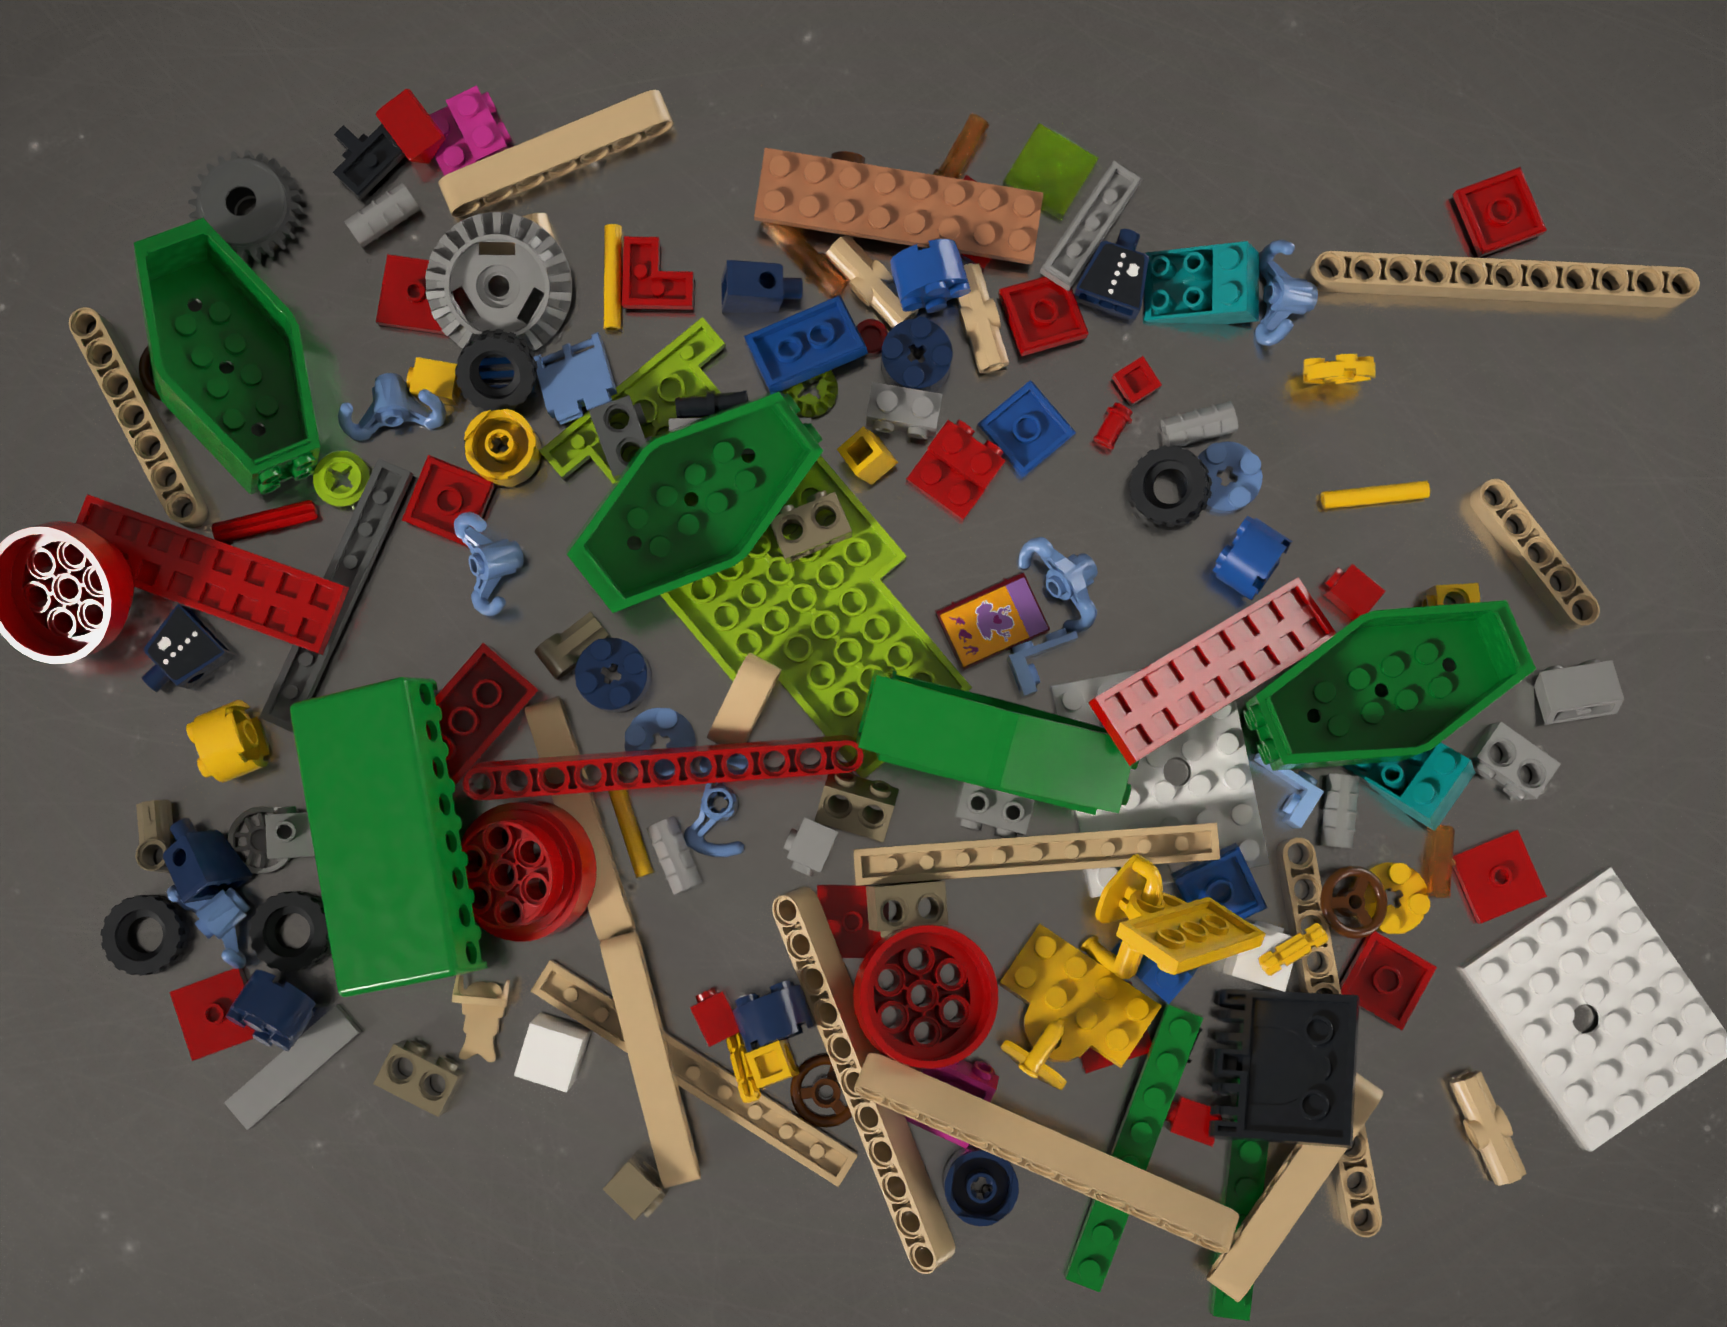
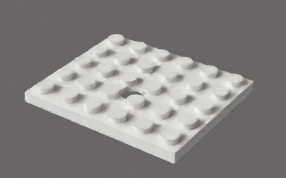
M1142 669L1051 686L1055 714L1104 727L1088 702ZM1236 700L1140 759L1136 770H1130L1127 783L1131 784V793L1127 805H1121L1119 814L1097 809L1096 815L1074 810L1079 833L1217 823L1220 850L1237 843L1249 868L1270 864ZM1171 758H1182L1190 766V778L1181 786L1172 785L1164 777V766ZM1194 862L1154 865L1161 874L1163 885L1174 883L1171 874ZM1122 867L1086 869L1091 897H1100L1104 887Z
M1605 867L1460 967L1587 1151H1594L1727 1058L1726 1030L1611 867ZM1583 1004L1592 1006L1598 1013V1024L1594 1030L1588 1033L1578 1031L1572 1022L1575 1016L1574 1010Z

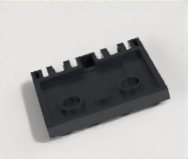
M1238 989L1219 990L1218 1006L1231 1009H1245V1011L1219 1010L1217 1020L1224 1023H1244L1243 1033H1216L1217 1043L1233 1046L1242 1045V1050L1215 1049L1213 1076L1223 1079H1240V1084L1212 1083V1092L1220 1096H1239L1238 1107L1225 1105L1211 1106V1116L1237 1119V1122L1209 1121L1208 1137L1220 1140H1250L1352 1148L1360 1002L1358 995Z

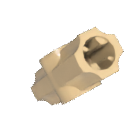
M845 235L831 245L826 252L828 260L849 281V286L855 295L866 306L871 305L891 328L900 322L913 319L917 315L918 309L909 312L902 310L891 273L881 262L876 259L873 261L853 238Z
M969 263L964 265L971 292L957 298L960 306L958 313L964 335L970 339L979 373H990L1008 366L1009 360L999 330L1001 329L998 310L993 298L990 299L982 269L979 263Z
M1475 1070L1455 1077L1449 1083L1466 1118L1463 1120L1464 1128L1472 1144L1477 1150H1480L1494 1183L1497 1186H1501L1522 1179L1527 1173L1510 1137L1513 1136L1512 1127L1500 1106L1496 1105L1482 1072Z

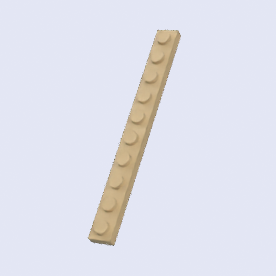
M1217 823L853 849L856 886L1123 867L1136 853L1153 864L1220 860Z
M550 960L531 989V992L627 1053L613 998L554 960ZM664 1031L678 1086L837 1187L840 1186L856 1160L858 1153L762 1092L759 1100L744 1103L740 1097L735 1075Z

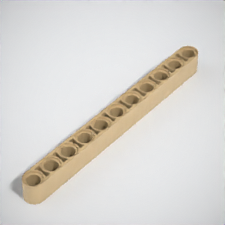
M1327 251L1320 254L1309 268L1307 274L1308 282L1315 284L1317 290L1321 292L1660 308L1679 306L1694 296L1700 286L1699 277L1696 272L1685 267ZM1324 265L1331 268L1334 277L1329 278L1322 275L1319 266ZM1361 267L1365 269L1369 278H1359L1354 268ZM1390 269L1399 270L1403 275V281L1395 280L1390 274ZM1425 271H1433L1438 277V282L1435 283L1428 280ZM1460 272L1468 273L1473 279V284L1465 283L1461 278ZM1497 273L1506 277L1508 286L1498 283L1496 279ZM1531 275L1541 279L1542 288L1533 284ZM1566 277L1573 278L1576 281L1578 288L1574 289L1570 287L1567 283ZM1602 278L1611 283L1612 291L1607 290L1603 286ZM1637 280L1642 281L1646 285L1647 292L1639 289ZM1672 282L1680 285L1682 294L1674 290Z
M1287 838L1278 844L1276 860L1290 936H1294L1299 932L1302 935L1304 934L1301 930V922L1306 916L1310 915L1316 923H1319L1324 928L1329 939L1327 943L1318 948L1315 946L1311 947L1312 952L1295 961L1300 993H1316L1318 989L1325 988L1328 994H1341L1330 929L1321 911L1320 896L1322 885L1314 846L1309 840L1304 838ZM1292 844L1299 845L1303 851L1302 860L1297 864L1292 863L1288 857V850ZM1301 879L1305 880L1309 885V894L1303 900L1299 899L1294 892L1295 884ZM1317 951L1322 957V965L1317 971L1313 972L1308 967L1307 959L1311 953ZM1364 1124L1355 1137L1354 1148L1350 1152L1343 1154L1332 1171L1343 1224L1356 1235L1371 1237L1380 1230L1382 1215ZM1354 1172H1360L1362 1176L1361 1184L1355 1189H1349L1347 1186L1348 1177ZM1361 1209H1367V1222L1364 1225L1355 1226L1354 1216L1356 1212Z
M799 887L780 895L774 900L772 905L774 919L908 1259L917 1272L930 1274L954 1255L955 1243L905 1116L860 1096L854 1090L867 1054L880 1053L866 1038L858 1023L854 1008V987L820 901L811 888Z
M876 1053L867 1054L854 1087L855 1092L860 1096L1204 1248L1219 1253L1229 1252L1239 1220V1214L1233 1209L888 1057Z

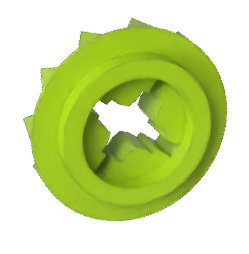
M829 370L806 380L810 384L814 381L819 382L816 386V391L820 399L810 393L801 396L804 390L802 383L782 391V394L786 395L788 393L799 406L801 411L797 413L798 415L816 417L826 413L834 405L838 395V383L832 371Z
M332 452L322 458L317 464L313 475L314 488L318 496L330 505L338 508L353 506L354 503L359 501L370 478V469L362 458L352 452ZM334 470L344 475L349 471L348 479L353 487L341 485L336 488L338 480L331 472Z

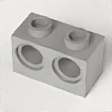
M1503 722L1490 724L1467 757L1475 764L1474 770L1479 775L1488 780L1495 778L1505 785L1503 791L1518 801L1537 799L1561 765L1560 762ZM1494 744L1498 745L1503 752L1502 760L1499 763L1495 762L1490 755V749ZM1524 765L1528 766L1532 771V780L1529 784H1526L1520 777V770Z

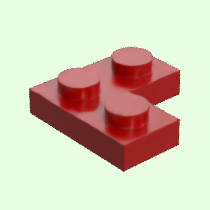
M624 236L623 309L693 310L694 273L689 271H659V237Z

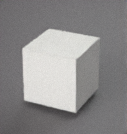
M1256 920L1255 924L1252 925L1266 933L1262 945L1227 957L1222 973L1285 992L1293 963L1289 966L1281 965L1282 970L1272 976H1268L1261 968L1258 958L1269 950L1272 953L1275 952L1276 946L1293 936L1284 934V928Z
M540 1012L529 1024L514 1076L567 1093L577 1080L592 1030L586 1026Z

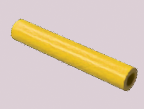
M607 224L604 226V330L607 331L621 330L622 226L618 224Z
M1428 481L1324 491L1320 494L1322 509L1424 499L1430 496V486Z
M627 790L608 791L636 878L653 873Z

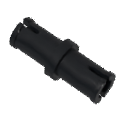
M715 390L707 391V395L675 397L677 418L709 416L749 401L747 390L718 394L715 393Z

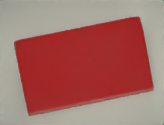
M410 89L402 91L376 112L377 118L411 162L429 164L446 139L445 135Z

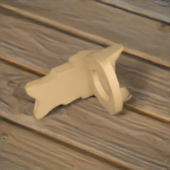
M463 975L456 976L452 1002L462 1003V1014L466 1015L463 1027L466 1039L459 1053L460 1059L466 1060L475 1054H479L487 1062H494L496 1060L494 1039L499 1033V1021L504 1016L507 1007L510 980H506L504 989L496 983H486L484 981L474 982L467 989H464Z

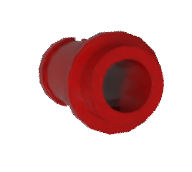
M1117 402L1112 407L1106 409L1108 415L1097 434L1093 437L1096 443L1109 450L1114 449V445L1126 424L1132 423L1130 417L1133 412Z

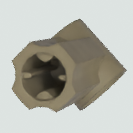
M590 611L563 633H556L546 639L535 649L534 653L554 679L559 680L576 668L581 653L597 639L609 638L610 635Z
M152 800L136 804L139 846L135 854L136 862L146 871L168 873L169 870L164 859L162 858L161 862L156 865L153 861V854L159 847L162 848L164 854L174 843V836L170 831V827L173 825L171 801Z

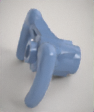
M1283 239L1271 242L1259 253V272H1261L1267 283L1263 294L1264 301L1267 303L1265 316L1256 327L1255 336L1257 342L1265 346L1278 344L1286 338L1294 326L1293 322L1286 318L1291 313L1303 315L1306 312L1312 311L1318 299V290L1315 284L1307 282L1306 279L1291 277L1273 261L1276 254L1291 255L1295 250L1293 243Z
M385 373L375 379V386L372 388L373 402L359 424H355L352 421L353 406L350 403H342L338 412V422L344 433L353 440L358 441L369 439L382 426L396 427L403 422H416L429 429H434L442 426L446 418L445 406L438 396L427 389L421 390L418 394L419 400L428 405L432 410L431 412L409 397L407 383L404 382L400 375L395 373Z
M473 512L461 513L454 521V530L456 536L462 539L472 554L469 556V567L473 575L476 576L477 581L471 594L473 606L483 615H497L506 604L505 599L497 596L490 603L488 598L502 576L516 573V569L523 566L524 559L521 547L515 540L502 539L495 542L491 541L479 533L487 528V523L482 517Z
M1044 537L1030 539L1023 545L1020 551L1019 567L1022 569L1029 568L1032 556L1036 552L1049 568L1046 574V587L1049 593L1062 600L1071 599L1080 612V619L1066 620L1063 628L1069 633L1087 631L1094 624L1097 617V609L1090 600L1087 587L1094 583L1093 579L1098 574L1095 562L1084 553L1079 555L1072 554L1066 558L1055 550L1052 544Z
M733 754L728 758L727 763L743 769L747 766L748 759L741 754ZM702 756L699 766L700 770L704 773L710 770L712 765L708 758ZM724 782L717 783L715 786H713V783L706 784L699 818L691 826H688L684 832V840L688 847L698 853L711 857H729L740 854L744 850V845L740 841L714 844L704 840V835L718 821H727L735 815L738 809L736 794L732 789L725 786ZM718 797H724L728 802L727 807L722 808L721 811L717 810L714 806V801ZM706 816L709 817L710 820L703 826L702 823L705 821Z
M170 886L167 889L169 900L177 902L187 911L191 910L196 913L199 918L195 922L197 928L208 939L213 935L218 939H222L225 947L221 955L222 959L235 969L243 968L246 965V958L238 949L236 925L247 917L245 913L250 909V906L230 887L227 891L222 889L212 899L183 903L176 886Z

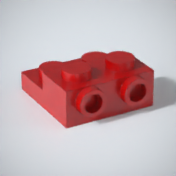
M947 420L927 447L923 457L906 478V482L963 522L1004 467L1006 460L1001 457L1004 452L996 444L989 440L982 444L972 437L975 431L965 422L957 420L954 424Z

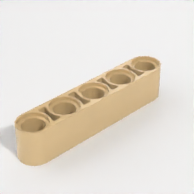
M1491 479L1475 488L1470 496V505L1473 511L1558 623L1569 630L1594 623L1600 613L1597 600L1511 487L1503 480ZM1485 490L1492 491L1497 498L1496 506L1486 501L1484 496ZM1507 518L1513 519L1517 523V534L1511 533L1506 526ZM1530 546L1537 549L1540 554L1538 563L1532 561L1528 555ZM1551 575H1555L1560 579L1562 586L1560 591L1552 588L1550 584ZM1574 603L1578 604L1583 610L1582 620L1574 617L1572 613Z

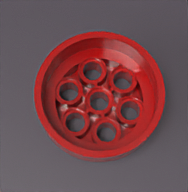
M52 521L19 530L0 543V632L13 647L35 660L60 664L72 662L96 653L107 647L117 638L126 623L132 605L134 582L125 557L110 541L82 525L66 521Z
M537 800L498 805L480 815L470 825L461 840L462 852L464 851L468 856V865L465 866L468 886L475 895V900L472 903L474 920L488 933L498 938L515 942L537 940L565 930L587 908L596 883L597 867L595 853L584 828L564 809L554 804ZM503 829L508 833L509 840L507 845L502 840ZM535 842L539 845L541 850L539 859L534 855L533 846ZM479 854L483 860L481 868L478 866ZM509 866H511L514 871L513 882L509 879L507 874ZM454 873V884L457 888V878ZM541 879L545 882L547 888L545 896L539 889ZM483 889L488 894V902L486 901L482 893ZM514 903L520 908L519 918L513 912Z
M937 925L905 927L883 937L864 957L856 975L853 992L856 1017L861 1030L869 1042L879 1052L892 1060L924 1069L953 1065L971 1055L988 1036L996 1018L999 1000L994 970L981 948L964 934L951 928ZM914 948L918 949L923 956L922 964L917 969H913L908 963V954ZM946 964L951 965L955 972L954 979L949 984H945L940 977V971ZM887 969L893 974L894 982L890 989L883 990L879 986L878 977L883 970ZM917 985H921L926 992L925 1001L919 1006L915 1005L911 999V992ZM952 1000L958 1007V1014L955 1019L948 1021L944 1016L943 1010L946 1003ZM891 1006L897 1013V1020L891 1027H886L882 1022L881 1016L884 1009ZM925 1022L929 1027V1036L924 1042L919 1043L914 1036V1030L919 1023Z

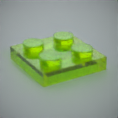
M1039 123L1003 180V186L1043 192L1041 208L1062 220L1096 166L1099 158Z

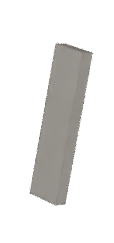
M1114 160L1041 267L1039 273L1069 291L1140 186L1143 178Z
M339 1004L335 1005L299 1037L290 1051H282L224 1102L225 1105L246 1130L251 1129L362 1031Z

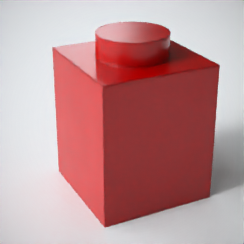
M1351 564L1344 570L1338 567L1328 577L1325 584L1329 588L1322 596L1354 621L1360 615L1368 613L1386 591L1354 564Z
M712 987L695 996L698 1003L692 1005L690 1009L709 1047L740 1032L732 1012L735 1008L725 989L717 993L715 987Z
M1177 1093L1165 1121H1167L1165 1128L1177 1135L1213 1147L1215 1139L1208 1137L1209 1121H1221L1222 1118L1210 1115V1109L1213 1105Z

